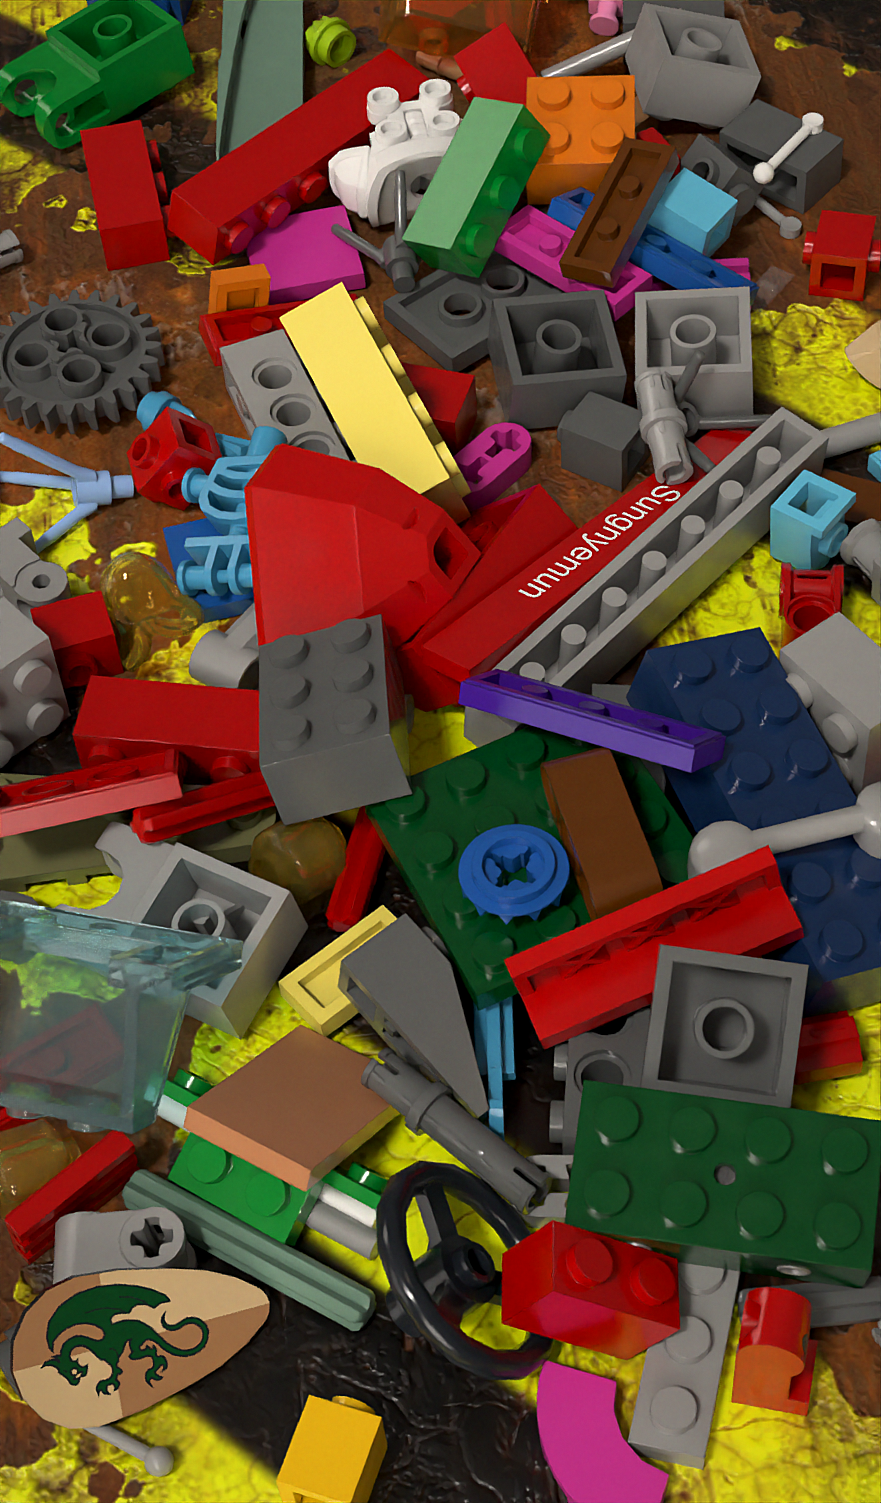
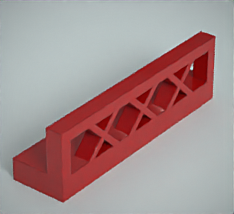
M769 845L506 958L504 962L524 1002L539 1041L545 1050L651 1004L659 944L757 958L804 938V932L782 886L777 862Z

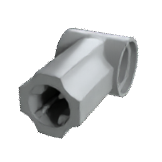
M254 603L225 633L217 629L211 630L199 640L189 661V673L193 679L206 686L259 690V648Z

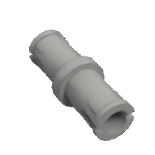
M659 369L646 371L638 376L634 382L635 392L637 393L643 415L639 423L641 437L651 450L656 480L661 484L665 480L667 485L680 484L689 479L693 474V465L685 442V434L688 431L686 417L676 405L670 374L664 371L661 375Z

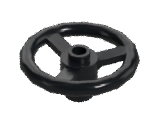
M417 1161L395 1173L388 1179L376 1207L377 1250L390 1285L386 1294V1303L393 1321L404 1333L415 1338L424 1337L451 1363L486 1380H521L526 1378L549 1359L555 1339L526 1332L524 1341L513 1349H494L468 1336L460 1329L462 1319L487 1302L502 1306V1272L495 1270L490 1254L482 1245L458 1235L445 1193L469 1205L496 1231L507 1250L531 1235L527 1226L517 1211L490 1185L454 1164ZM413 1197L416 1198L429 1239L427 1251L415 1260H413L407 1243L406 1213Z

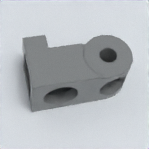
M16 517L0 528V598L4 596L33 622L30 612L31 608L72 598L67 573L61 566L52 562H43L37 554L32 530Z

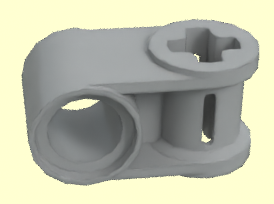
M149 1207L106 1213L83 1211L67 1214L59 1218L55 1223L53 1284L73 1275L116 1268L198 1267L195 1250L186 1238L183 1223L174 1212L166 1208ZM154 1225H159L163 1233H157Z

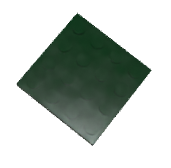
M530 725L412 775V794L364 806L367 816L432 930L445 945L449 954V960L479 1011L519 993L504 959L591 922L570 863V884L566 885L562 891L559 906L549 905L541 910L536 921L529 915L516 916L506 925L499 915L487 913L480 916L475 905L468 898H463L458 874L462 854L467 846L480 834L492 828L510 824L529 825L542 829L556 838L563 846L545 796L540 764L602 746ZM610 749L655 861L663 890L689 880L687 862L693 836L641 759ZM521 867L515 873L508 872L505 869L502 870L503 885H508L515 879L526 883V867Z

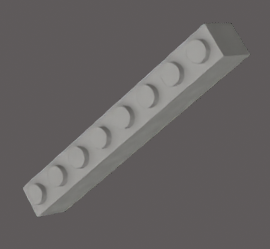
M784 407L778 409L492 670H504L592 696V684H606L770 530V506L804 469L818 476L821 475L829 437ZM465 706L464 737L477 747L530 726Z

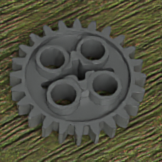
M72 290L68 301L61 302L53 293L49 295V305L42 307L38 303L30 301L28 302L30 309L28 315L25 316L18 312H11L10 317L13 326L0 325V409H6L10 421L23 416L25 426L29 430L39 422L44 421L47 434H52L60 423L67 424L70 434H75L79 423L87 421L89 426L95 431L99 429V418L107 416L110 420L117 423L120 421L118 409L124 407L137 411V396L144 397L149 392H152L151 382L162 380L160 366L165 365L158 327H153L152 318L149 313L140 315L138 303L132 302L122 307L121 298L118 294L110 297L106 302H102L99 290L91 293L87 300H80L78 291Z

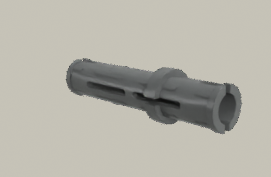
M385 1048L378 1053V1057L384 1061L383 1066L374 1058L368 1063L361 1076L362 1085L374 1091L405 1117V1126L416 1136L427 1134L517 1207V1210L522 1215H527L535 1209V1204L530 1201L532 1197L541 1203L552 1186V1176L547 1172H542L452 1100L453 1091L441 1081L431 1083L397 1056L396 1052L391 1048Z

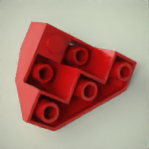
M282 443L275 445L244 487L258 648L260 645L274 642L276 639L286 635H302L333 627L347 619H363L382 614L394 650L396 651L453 598L482 554L443 508L377 467Z

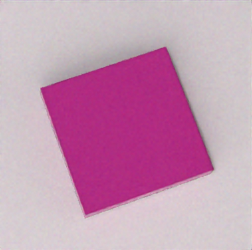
M344 205L287 215L286 219L278 227L273 229L267 227L251 239L246 247L249 264L264 263L271 277L268 305L314 298L341 282L347 291L366 288L364 271L358 250L331 232V227L334 224H339L352 232Z

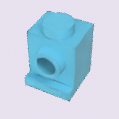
M804 469L770 506V556L783 562H790L797 569L818 570L825 567L830 558L839 553L841 543L848 535V526L844 524L845 513L856 502V493Z

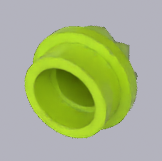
M323 16L320 20L313 21L312 26L307 28L305 32V46L311 58L319 65L324 66L328 64L331 67H340L350 59L355 50V34L350 30L349 24L339 17Z

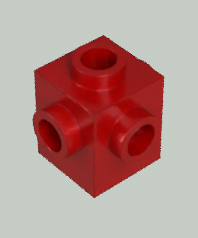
M168 406L144 433L139 434L134 439L130 449L126 452L137 492L152 502H162L182 511L190 505L184 499L181 489L185 472L190 468H201L206 475H209L216 460L222 457L213 426Z

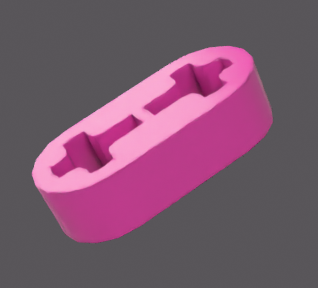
M509 422L494 424L485 429L453 456L472 492L462 498L469 513L492 503L531 467L532 440L529 432L523 426Z

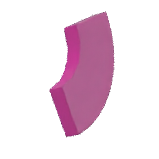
M546 1360L542 1365L537 1391L538 1431L544 1458L555 1480L566 1495L567 1502L663 1503L669 1484V1475L642 1461L622 1438L614 1413L617 1382Z

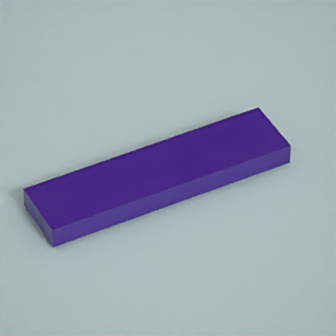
M494 669L467 678L460 685L458 704L689 773L723 759L726 736H723L721 732L504 670Z

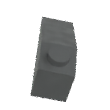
M404 913L341 960L338 988L387 1045L396 1052L397 1056L431 1083L436 1081L443 1082L453 1091L452 1100L482 1124H485L489 1106L451 963L448 961V951L435 932L428 927L420 929Z

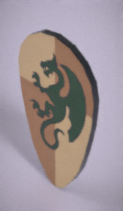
M116 1268L73 1275L44 1288L23 1310L11 1338L10 1372L20 1397L42 1419L69 1429L100 1427L140 1412L190 1386L222 1366L250 1341L266 1321L270 1303L267 1295L261 1289L239 1278L199 1268Z

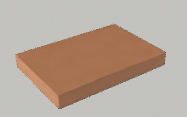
M299 1025L188 1105L183 1127L294 1187L307 1191L400 1114V1112L374 1091L362 1085L361 1076L371 1059L303 1025Z

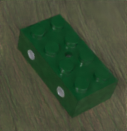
M584 1080L564 1223L676 1258L678 1263L850 1288H863L872 1270L881 1170V1120Z

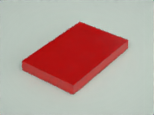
M175 748L0 786V838L183 797L184 770L179 750H175Z

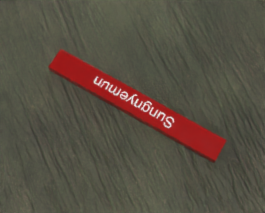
M745 428L715 429L693 444L717 466L753 432ZM691 460L693 465L691 477L680 484L667 485L666 480L662 484L659 483L655 478L654 472L421 646L422 664L460 683L467 678L491 671L708 473Z

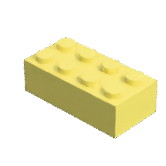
M341 282L279 317L357 462L380 468L443 508L456 524L471 517L462 498L472 492L364 296L352 301Z

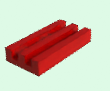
M119 1128L113 1129L5 1216L4 1221L13 1246L29 1265L55 1245V1223L59 1218L76 1212H96L121 1192L126 1183L130 1181L134 1172L140 1170L137 1166L139 1163L138 1158L134 1154L136 1151L135 1145Z

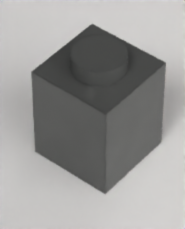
M589 391L574 410L569 409L563 415L559 423L557 440L561 442V468L622 492L650 456L649 445L643 441L640 433L639 423L643 416L642 411Z

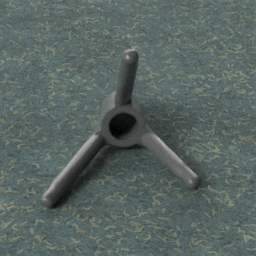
M399 169L394 173L395 233L385 240L383 248H377L339 224H334L331 227V232L375 260L382 269H386L388 277L393 279L394 289L405 293L414 288V276L418 272L422 259L402 240L407 229V196L405 172Z
M697 350L694 352L674 388V397L678 409L686 417L688 431L685 434V442L690 460L706 473H709L716 465L686 437L693 436L699 430L759 428L772 415L699 416L695 407L684 400L705 359V353Z

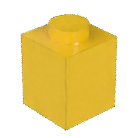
M309 1395L276 1480L282 1503H368L387 1450L382 1417L375 1415L374 1410L370 1406L354 1398L335 1396L331 1402Z

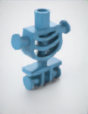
M259 426L253 431L246 456L218 458L209 475H206L201 468H190L185 472L181 485L184 499L189 503H199L201 511L217 532L225 536L186 538L184 548L194 561L183 560L178 566L177 585L182 595L195 596L199 590L205 589L211 596H222L227 592L228 588L235 595H246L251 591L253 582L244 487L275 445L287 444V437L282 431L270 426Z

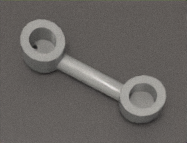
M881 782L866 786L858 794L856 805L756 830H751L741 823L728 820L714 822L706 826L692 840L687 862L688 879L769 845L772 854L852 834L860 848L869 855L881 859Z

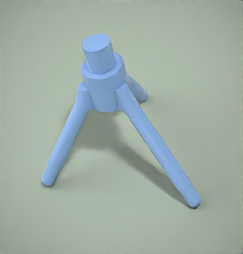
M5 432L0 433V444L71 476L0 471V482L66 489L72 492L75 508L35 541L37 554L55 542L81 519L96 512L98 506L111 505L112 499L132 498L134 495L131 475L110 476L108 470L95 471L81 467Z

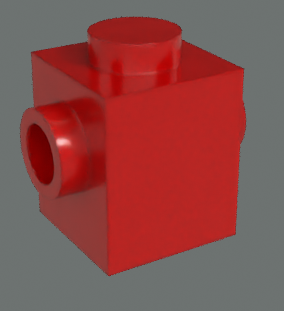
M830 210L821 211L817 232L807 231L804 242L802 264L811 265L808 295L863 302L869 272L879 273L881 267V240L874 239L877 216Z
M101 590L30 609L33 623L49 637L63 689L86 685L91 675L111 677L124 673L115 634Z

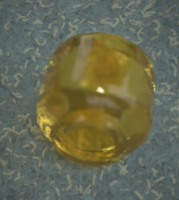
M324 817L284 826L281 819L254 837L250 849L251 856L248 861L249 874L289 890L297 905L301 906L335 886L337 878L346 866V841L341 830Z
M46 1120L33 1121L0 1131V1217L3 1220L9 1212L81 1156L78 1145L72 1136L62 1138L59 1131Z

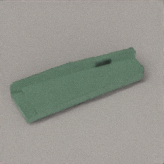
M223 0L222 52L220 59H218L216 161L305 103L304 0ZM242 23L247 25L244 40H242L240 35Z

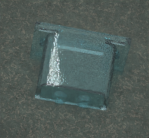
M1 900L0 1106L6 1107L7 1115L14 1118L37 1119L50 1116L67 1120L68 1128L81 1132H99L111 1129L134 1134L156 1121L191 990L241 969L243 941Z

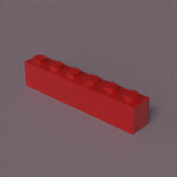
M390 48L386 49L173 189L168 229L213 266L231 253H240L247 247L251 239L267 227L271 229L278 227L292 211L304 203L310 204L319 198L322 192L330 186L328 162L339 151L359 146H369L371 148L369 133L374 132L376 127L367 118V95L371 90L378 87H391L398 92L401 102L414 101L419 98L420 85L430 79Z

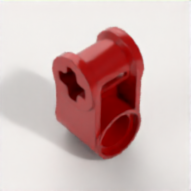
M781 562L778 614L781 617V648L838 611L842 614L843 565L834 564L831 570L793 569L790 562Z

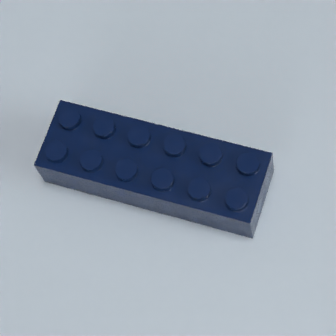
M760 627L647 650L626 695L629 705L633 708L721 732L723 736H726L723 759L697 771L689 773L661 764L697 834L706 826L719 821H734L743 824L751 830H756L856 805L857 798L799 695L786 681L788 676ZM853 834L773 854L778 865L782 886L803 927L804 938L764 954L761 957L763 959L809 965L802 1018L850 1010L881 1001V859L869 855L860 848Z

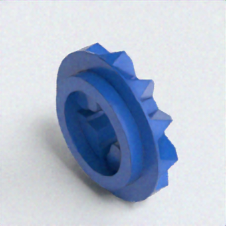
M522 824L503 825L480 834L463 852L458 869L463 898H468L475 905L480 916L487 913L499 915L506 925L516 916L529 915L536 921L541 910L549 905L559 906L562 891L566 885L570 884L569 860L563 846L548 832L537 827ZM521 867H526V883L515 879L508 885H503L502 870L505 869L508 872L515 873Z

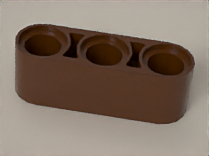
M600 747L541 763L540 772L545 796L591 922L663 891L655 861L610 749Z

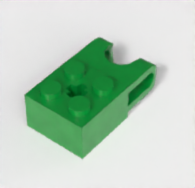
M97 0L46 30L47 41L9 62L0 70V103L17 116L27 117L34 114L40 136L52 146L59 149L73 146L81 141V130L103 127L122 116L129 115L140 105L162 92L171 90L180 81L195 73L181 22L150 0ZM25 79L34 81L35 84L24 90L20 95L14 96V90L19 82ZM67 112L68 116L64 124L56 129V122L59 116Z

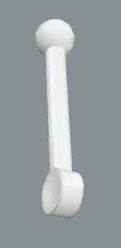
M818 113L804 115L802 127L767 163L762 162L755 166L753 171L754 179L760 184L770 182L774 177V170L809 134L815 135L822 132L823 116Z

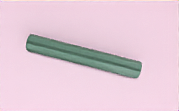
M140 1169L134 1172L130 1181L124 1186L122 1197L128 1209L138 1210L149 1207H162L174 1212L183 1223L186 1238L190 1243L352 1331H360L372 1316L376 1307L375 1294L372 1290L296 1249L280 1243L146 1169Z

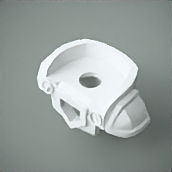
M430 79L423 82L419 88L418 100L401 102L398 92L391 87H378L371 90L367 95V118L371 124L376 125L375 131L369 133L371 148L369 146H359L341 150L328 162L329 182L333 193L348 210L357 213L360 218H368L372 227L395 222L394 173L399 169L405 172L407 220L413 218L424 196L416 192L420 188L427 190L463 120L460 119L457 113L453 112V94L451 93V86L447 81Z

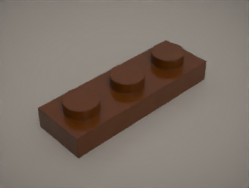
M625 137L559 261L564 278L610 288L615 287L679 164L675 146Z

